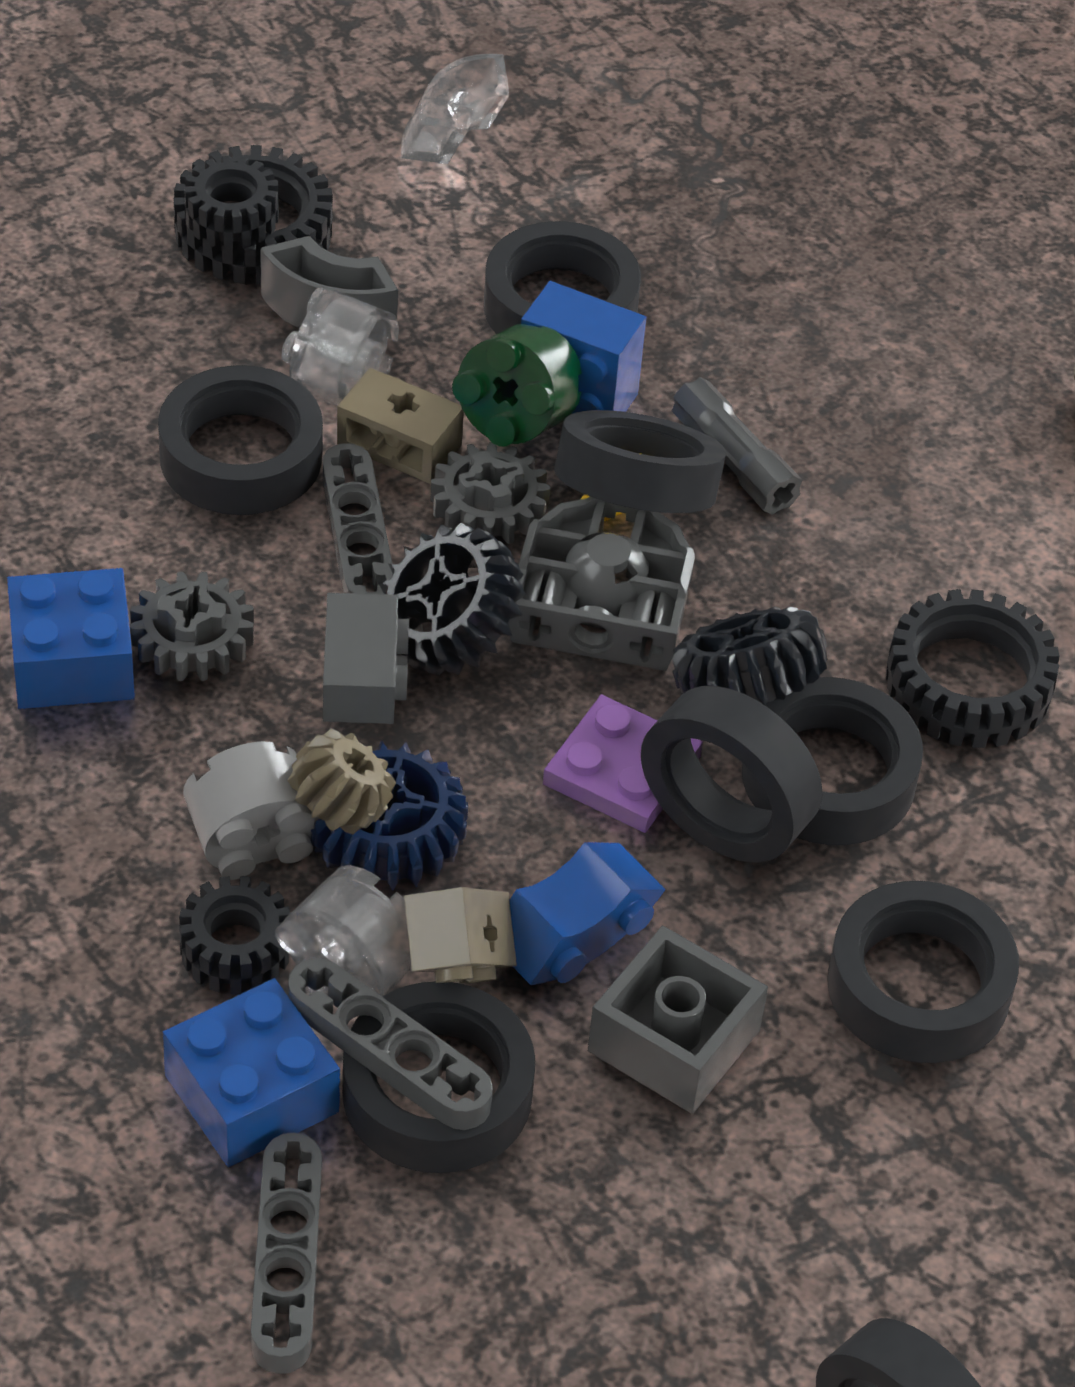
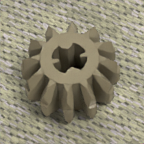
M330 729L324 735L317 734L311 742L307 741L296 755L297 760L291 766L293 772L287 780L290 786L298 792L295 801L307 806L311 810V818L319 817L325 821L330 830L334 831L341 827L345 832L352 835L361 828L367 829L373 821L377 822L387 810V804L393 798L391 791L396 784L393 776L386 772L387 761L376 757L372 752V745L364 746L359 743L353 733L344 737L339 731Z

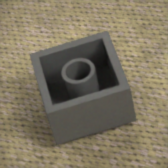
M662 925L592 1007L587 1051L693 1114L760 1031L768 986Z

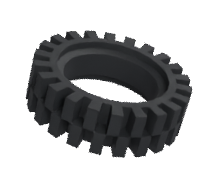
M251 145V155H242L240 146L229 147L231 162L238 163L239 156L248 158L249 166L257 160L264 164V171L270 169L274 173V180L278 181V199L292 205L299 213V217L289 226L276 230L272 234L266 233L264 241L258 243L254 238H251L250 247L242 248L240 241L233 242V249L224 248V241L220 240L214 247L207 244V235L200 240L194 236L193 229H188L185 218V180L187 175L192 176V172L184 170L180 175V184L176 183L173 198L174 229L178 248L182 247V255L188 261L195 258V267L200 271L204 272L212 266L213 277L223 280L228 271L234 272V283L245 284L247 274H256V285L261 284L262 247L306 236H311L325 250H328L330 246L333 210L332 189L328 188V179L324 174L318 176V167L310 162L303 166V157L294 152L285 161L283 160V149L272 147L270 155L263 156L262 145ZM218 150L208 154L209 159L213 158L216 164L221 163L222 154ZM200 158L192 163V169L197 165L205 169V162Z

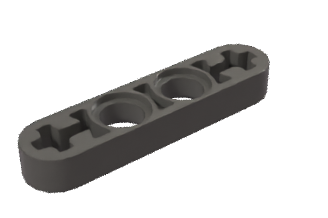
M348 443L334 445L323 455L322 482L343 593L383 594L379 583L391 580L393 573L389 564H392L372 459L368 451L361 446ZM343 468H350L351 473L354 474V482L345 483ZM359 503L369 510L360 515H349L340 508L346 504ZM356 543H368L373 545L376 551L367 555H357L349 551L348 547ZM372 575L374 592L366 591L365 586H363V576Z
M313 958L304 960L293 968L289 975L288 997L311 1028L441 1123L453 1129L467 1130L476 1128L485 1122L491 1110L493 1085L490 1076L482 1068L336 963L327 959ZM323 986L328 987V996L318 990ZM306 987L315 990V992H313L311 995H307ZM333 1005L338 1008L335 1014H333ZM367 1015L378 1019L382 1027L378 1032L365 1036L352 1032L347 1024L357 1016ZM415 1050L425 1053L431 1059V1063L423 1070L409 1071L400 1067L396 1062V1058L405 1051ZM444 1071H446V1081L441 1078ZM452 1091L460 1096L471 1091L475 1093L474 1101L463 1097L458 1102L451 1100Z
M295 1132L282 1134L272 1139L266 1146L262 1165L251 1318L252 1356L260 1367L268 1372L277 1374L293 1372L305 1364L311 1353L322 1155L321 1149L315 1140L305 1134ZM294 1158L300 1160L298 1189L285 1188L287 1159ZM289 1210L302 1214L308 1221L302 1230L290 1234L279 1232L270 1223L276 1214ZM287 1267L300 1272L304 1281L298 1288L292 1291L283 1292L275 1290L266 1281L271 1272L278 1268ZM276 1313L289 1314L290 1338L287 1342V1347H274Z

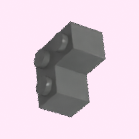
M327 593L323 722L394 724L395 700H407L408 673L407 656L396 655L408 654L409 619H397L398 595Z

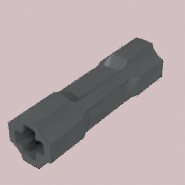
M699 377L693 382L683 384L673 396L674 406L671 411L685 426L710 436L723 446L726 451L724 462L738 476L741 487L764 511L773 515L781 509L789 508L800 496V485L803 480L780 455L771 449H767L734 414L733 406L711 382Z

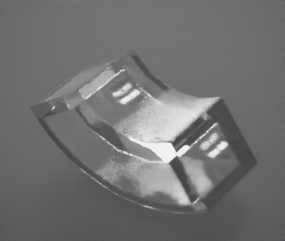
M490 53L467 56L448 64L434 76L404 129L401 144L402 159L449 164L467 132L490 128L509 96L504 54Z

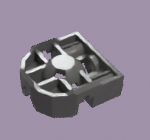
M591 496L585 499L560 503L541 519H534L529 526L519 561V568L524 574L519 582L522 584L526 595L515 602L519 606L522 616L510 619L507 624L513 635L510 636L511 642L667 671L674 655L673 649L677 645L689 585L692 580L695 560L694 550L688 545L680 526L659 512L615 505ZM616 512L625 513L626 521L634 522L631 538L615 532H603L604 518L615 519ZM627 568L626 577L629 580L615 583V574L621 573ZM537 616L541 617L538 635H532ZM580 623L593 628L606 629V631L593 633L584 629ZM651 637L653 640L649 656H644L647 638Z

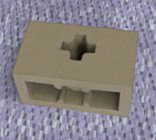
M369 368L337 406V445L348 443L361 446L368 451L372 460L431 484V479H435L436 465L447 464L448 453L451 451L457 452L462 445L464 412L458 403L404 382L399 378Z
M459 887L404 895L412 972L435 973L436 983L459 981L460 984H470L497 980V968L517 966L509 892Z

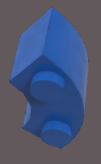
M584 842L574 856L553 875L533 886L516 889L509 899L517 966L513 967L530 985L542 984L556 979L560 983L572 980L582 971L587 963L602 955L626 934L634 935L644 929L653 918L654 904L666 889L620 843Z

